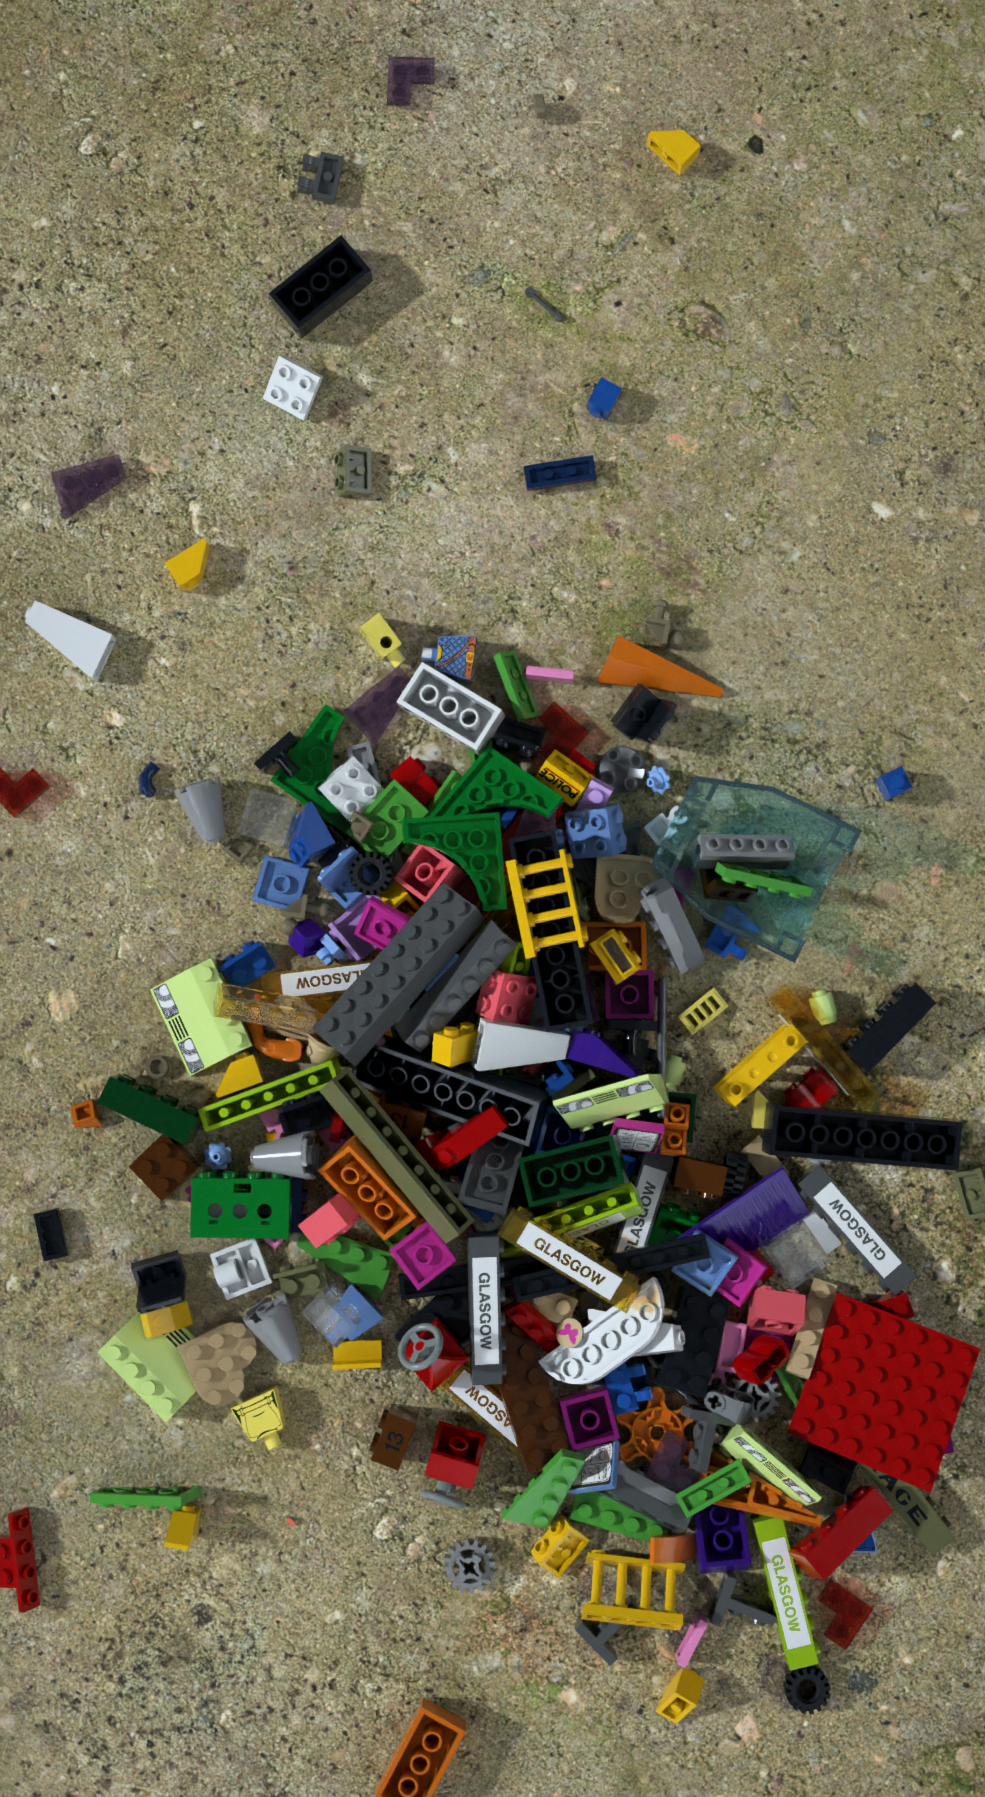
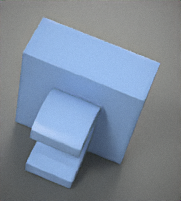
M327 934L320 939L325 947L320 949L316 955L327 966L331 965L335 958L341 964L349 959Z

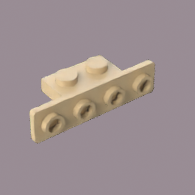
M560 1292L527 1301L558 1328L563 1320L572 1317L578 1298ZM505 1294V1302H502V1305L505 1306L516 1300V1298Z

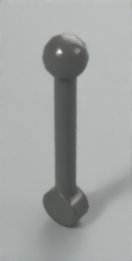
M529 287L525 290L526 297L533 298L555 317L557 322L563 321V314L554 311L534 294L533 288Z

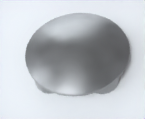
M626 746L609 749L602 756L598 766L600 780L614 787L613 792L628 793L638 788L646 772L643 757L636 750Z

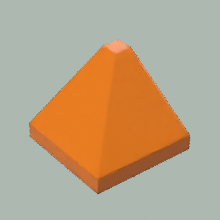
M94 1099L71 1106L75 1128L102 1126Z

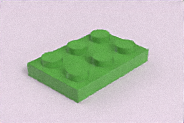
M393 779L362 814L375 823L364 842L360 843L354 837L351 827L346 833L367 852H377L384 855L385 858H389L403 842L402 819L426 817L430 811L398 781Z

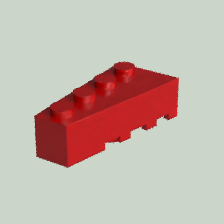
M860 1486L853 1492L852 1497L848 1501L840 1505L834 1513L821 1523L820 1528L816 1527L789 1550L788 1553L806 1575L825 1581L894 1510L874 1487Z

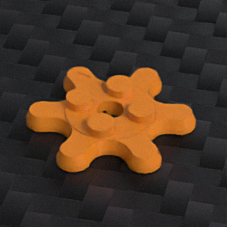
M652 1387L653 1398L648 1400L644 1410L616 1415L617 1421L627 1426L631 1432L630 1439L619 1446V1459L623 1462H630L637 1456L646 1457L650 1462L649 1471L654 1479L660 1480L665 1478L668 1473L667 1461L671 1456L680 1455L688 1460L689 1452L693 1448L694 1442L686 1439L684 1428L694 1420L681 1415V1408L678 1410L667 1408L664 1391L660 1387ZM653 1426H660L664 1429L661 1438L655 1439L650 1435Z

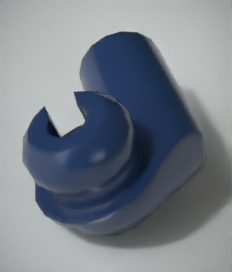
M152 762L147 765L138 778L139 791L147 798L153 797L156 793V788L152 786V778L160 770Z

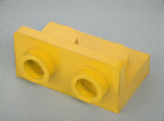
M561 1514L551 1524L542 1538L536 1542L531 1550V1554L541 1567L557 1578H560L590 1539L586 1534L570 1524L567 1518Z

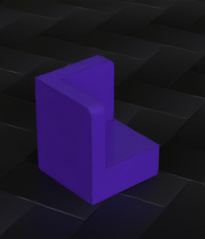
M312 919L298 921V925L294 927V934L289 936L288 943L303 958L316 955L320 949L324 948L320 939L326 932Z

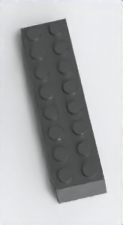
M442 883L312 1029L356 1067L485 921L484 917L477 907Z

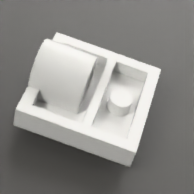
M279 355L263 399L305 420L323 376L284 355Z
M354 756L334 770L327 780L318 787L350 823L354 810L362 814L384 791V788Z
M257 1238L247 1239L210 1254L216 1281L219 1287L222 1288L226 1300L273 1282Z

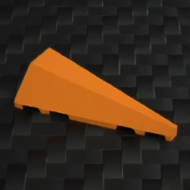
M619 635L597 681L600 684L608 683L625 687H635L639 683L650 690L715 696L716 698H720L724 691L723 688Z
M712 1448L708 1472L702 1474L701 1480L732 1463L733 1460L727 1459ZM751 1471L748 1474L752 1482L713 1503L718 1506L819 1528L822 1522V1516L816 1515L805 1508L800 1502L789 1498L781 1490Z

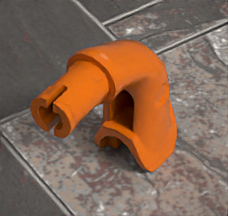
M251 997L249 1015L245 1022L254 1046L260 1053L274 1059L287 1062L301 1061L304 1058V1043L292 1038L275 1040L266 1037L263 1031L265 1020H262L265 998Z

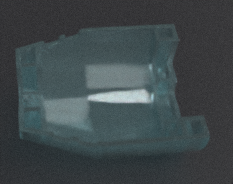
M695 776L657 849L651 865L707 920L795 963L806 942L802 938L832 874L836 873L846 852L851 853L862 830L772 786ZM699 834L792 835L795 858L786 870H760L769 874L771 871L778 872L786 877L787 874L796 876L813 887L811 897L801 895V898H795L787 895L786 891L781 890L777 894L765 890L764 886L758 885V892L746 903L704 898L699 869H694L691 846Z

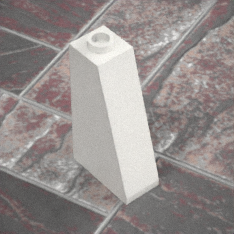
M35 600L33 605H30L26 611L25 622L91 679L98 681L117 639L106 631Z
M480 1018L471 1066L477 1071H486L564 1060L571 1042L570 1035L562 1030L546 1032V1029L543 1027Z
M588 1309L589 1324L606 1311ZM662 1322L653 1340L632 1357L683 1351L685 1335L683 1330H681V1326Z

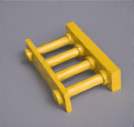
M565 849L559 850L560 858L523 866V864H518L516 859L505 861L526 959L537 957V951H540V948L577 940L579 948L586 946L585 941H589L586 926H581L570 873V868H574L571 853L566 854ZM563 868L564 883L531 890L523 888L522 879L525 878V875ZM568 892L570 907L537 914L528 912L527 903L531 899ZM573 916L576 931L543 938L533 936L532 927H535V924Z
M792 1023L789 1026L782 1024L713 1085L712 1088L727 1105L732 1104L735 1107L808 1041Z
M592 1550V1553L587 1552L585 1564L593 1565L591 1600L583 1604L581 1619L680 1631L683 1626V1614H677L675 1610L676 1574H683L686 1563H650V1559L608 1555L603 1550ZM603 1566L618 1567L616 1602L613 1606L603 1605V1602H601ZM627 1569L642 1570L640 1606L637 1609L628 1608V1605L625 1604ZM652 1572L666 1573L665 1609L662 1612L652 1611L650 1607Z

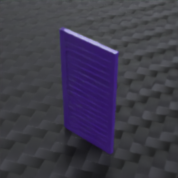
M781 1166L677 1238L693 1235L695 1230L699 1229L721 1245L727 1238H730L746 1251L750 1249L753 1252L810 1212L786 1174L785 1169Z

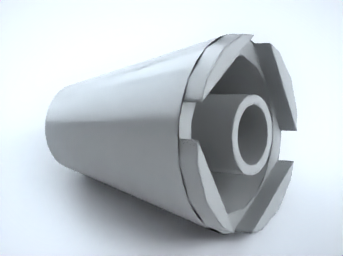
M220 776L214 777L215 782H212V779H206L183 786V792H180V789H174L175 796L202 841H207L208 844L222 841L221 836L225 835Z
M307 1130L256 1145L250 1153L251 1164L255 1166L256 1170L307 1180L316 1179L317 1176L314 1175V1172L318 1171L321 1159L319 1143H314L313 1137H317V1134L313 1130Z
M284 1293L275 1294L277 1299L270 1301L267 1297L255 1304L246 1312L248 1317H243L242 1319L246 1326L281 1363L292 1364L300 1358L302 1347L288 1298Z

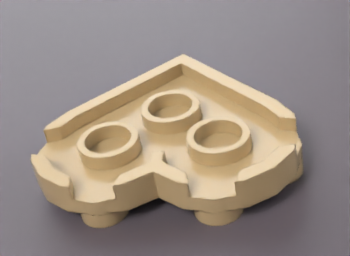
M617 854L615 856L597 857L594 904L598 917L603 921L614 924L633 922L640 913L641 904L639 901L643 899L639 890L662 877L668 880L667 871L656 863L657 860L646 856Z
M230 1322L177 1346L201 1399L210 1405L222 1406L234 1401L243 1391L244 1375L242 1369L248 1366L256 1356L257 1345L255 1336L249 1328L242 1323Z

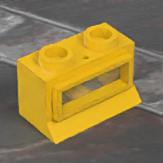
M613 928L588 946L590 949H593L601 965L614 980V984L618 985L641 968L638 964L642 961L634 950L630 952L625 946L628 940L621 930L616 932Z

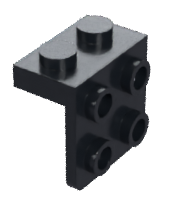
M638 683L611 719V722L615 723L640 687L644 688L660 703L634 739L650 743L658 738L661 728L674 716L677 704L673 701L657 698L644 685Z
M505 717L493 734V744L496 745L498 750L509 752L510 750L517 751L520 757L532 760V757L538 758L546 730Z
M319 1091L305 1095L304 1100L296 1102V1099H291L281 1103L282 1106L278 1109V1117L285 1137L307 1130L317 1132L332 1127V1121L325 1103L326 1098Z
M178 1250L131 1263V1271L138 1286L136 1308L139 1313L151 1312L166 1305H176L185 1299L187 1273Z

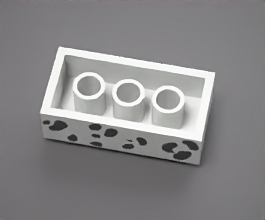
M421 662L397 700L401 709L479 756L505 718L502 709Z

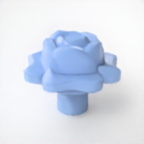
M653 766L652 770L647 772V785L652 788L654 793L664 794L665 790L670 788L669 781L671 777L664 767L658 768V766Z
M224 1142L218 1144L210 1143L209 1149H205L203 1152L205 1155V1165H211L212 1170H224L227 1168V1164L232 1162L230 1156L231 1148L225 1147Z

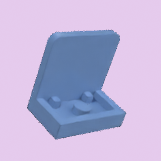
M619 803L610 804L599 809L569 811L565 814L572 858L615 856L627 850V837L624 834L622 824L623 813L620 810Z
M354 847L341 851L337 859L331 865L324 867L317 878L347 911L365 896L355 890V887L350 884L351 879L348 878V874H350L349 866L352 865L354 858L360 855ZM370 865L363 869L362 876L366 882L375 883L378 881L380 876Z

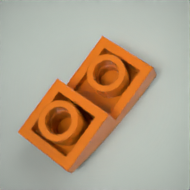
M672 1102L666 1104V1118H663L665 1127L661 1139L660 1154L685 1157L687 1130L689 1127V1104Z
M686 1532L677 1535L662 1534L652 1536L649 1545L650 1563H672L695 1559V1534Z

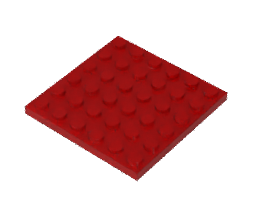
M837 1292L822 1333L810 1378L805 1381L787 1433L931 1493L981 1348Z

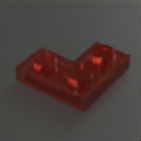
M555 701L538 718L554 734V737L539 752L545 759L555 749L567 757L589 735V732Z
M0 767V803L14 818H17L51 787L34 768L15 783L4 769Z
M830 1578L818 1596V1600L837 1614L825 1630L824 1635L846 1650L873 1611V1608L837 1581Z

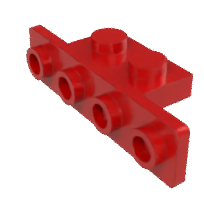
M28 1507L10 1512L8 1514L10 1535H0V1588H16L20 1613H25L40 1605Z

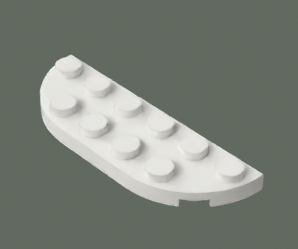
M652 1277L584 1327L583 1336L578 1345L573 1348L558 1346L538 1361L548 1374L559 1381L570 1384H589L600 1380L638 1353L653 1340L662 1323L664 1297L657 1278Z

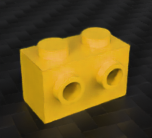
M461 1022L459 1026L445 1027L444 1030L435 1032L432 1041V1061L448 1067L472 1061L478 1028L474 1027L473 1023Z

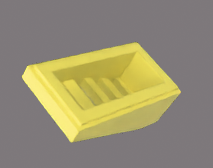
M713 987L680 1013L677 1019L689 1034L693 1036L725 1010L728 1004ZM711 995L720 1005L719 1008L716 1009L708 999ZM703 1002L711 1009L712 1013L710 1015L701 1005ZM698 1008L705 1019L701 1020L694 1009ZM689 1013L698 1023L696 1026L687 1018Z

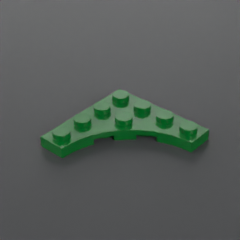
M325 704L288 755L301 770L296 774L288 765L287 767L295 775L289 779L279 767L270 781L305 806L308 802L312 801L321 818L348 836L346 832L351 827V823L318 789L333 772L332 755L334 743L339 729L345 721V717Z
M488 745L429 817L475 814L496 807H519L532 810L549 819L564 800L562 796Z
M499 812L402 819L403 843L431 847L454 859L473 881L480 898L482 912L507 910Z

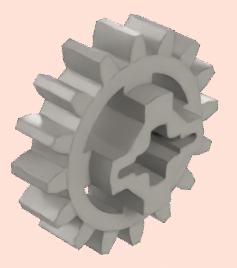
M733 1375L732 1379L735 1384H728V1386L752 1395L754 1386L757 1394L755 1395V1403L750 1417L754 1418L755 1423H758V1417L760 1416L767 1420L766 1413L768 1412L775 1414L773 1405H780L779 1400L775 1397L781 1396V1393L775 1389L778 1384L776 1380L771 1381L772 1376L764 1383L768 1387L766 1388V1386L756 1385Z
M467 1536L464 1543L457 1539L455 1542L456 1548L448 1547V1552L451 1555H444L443 1560L447 1564L443 1565V1571H449L445 1579L446 1581L453 1579L452 1588L454 1589L457 1585L461 1586V1593L465 1591V1588H469L470 1593L473 1594L474 1587H478L482 1591L483 1582L486 1584L491 1583L488 1575H495V1569L492 1566L496 1565V1559H490L493 1555V1550L486 1551L487 1543L484 1542L479 1545L477 1537H475L473 1542H469ZM468 1549H470V1550H473V1551H471V1552H464L463 1550H468ZM482 1557L486 1563L485 1570L479 1563ZM454 1560L459 1565L457 1573H455L453 1568ZM471 1561L474 1562V1567L469 1566L465 1568V1562L468 1564Z

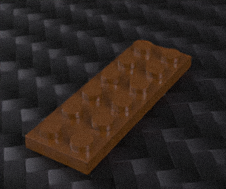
M507 1319L505 1320V1327H501V1336H505L506 1351H502V1360H506V1375H502V1384H497L525 1471L530 1473L543 1468L561 1449L572 1451L545 1370L538 1362L541 1358L535 1340L515 1322Z

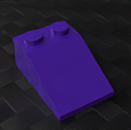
M584 1027L582 1032L573 1031L566 1058L632 1078L645 1075L610 1041L603 1039L602 1033Z
M712 1504L693 1515L699 1574L749 1569L751 1556L743 1511Z

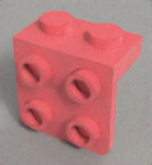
M497 968L481 985L475 1013L492 1021L527 1024L531 1018L538 989L535 976L507 973Z

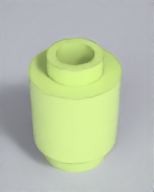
M825 989L811 992L812 997L808 998L814 1020L818 1022V1025L821 1026L837 1021L836 1015L838 1012L832 993L826 992Z
M669 1054L666 1062V1087L676 1091L677 1086L681 1084L686 1064L681 1063V1057Z

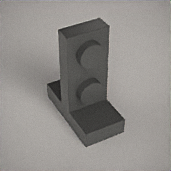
M682 1404L681 1415L688 1419L698 1420L693 1429L694 1443L688 1456L689 1467L697 1472L707 1473L716 1424L735 1427V1423L706 1408Z
M731 1571L724 1572L708 1614L710 1623L720 1627L728 1608V1611L735 1616L742 1617L746 1615L752 1618L751 1621L760 1626H765L766 1624L773 1626L776 1620L773 1609L732 1594L737 1578L735 1573Z
M628 1595L625 1604L628 1605V1608L637 1609L636 1601ZM580 1617L574 1623L575 1631L611 1666L617 1660V1654L606 1641L623 1624L598 1621L595 1630L586 1620Z

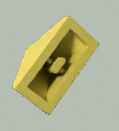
M759 1090L752 1092V1128H764L766 1102H769Z

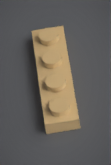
M817 1278L813 1279L805 1305L804 1325L796 1334L785 1372L809 1380L838 1285Z

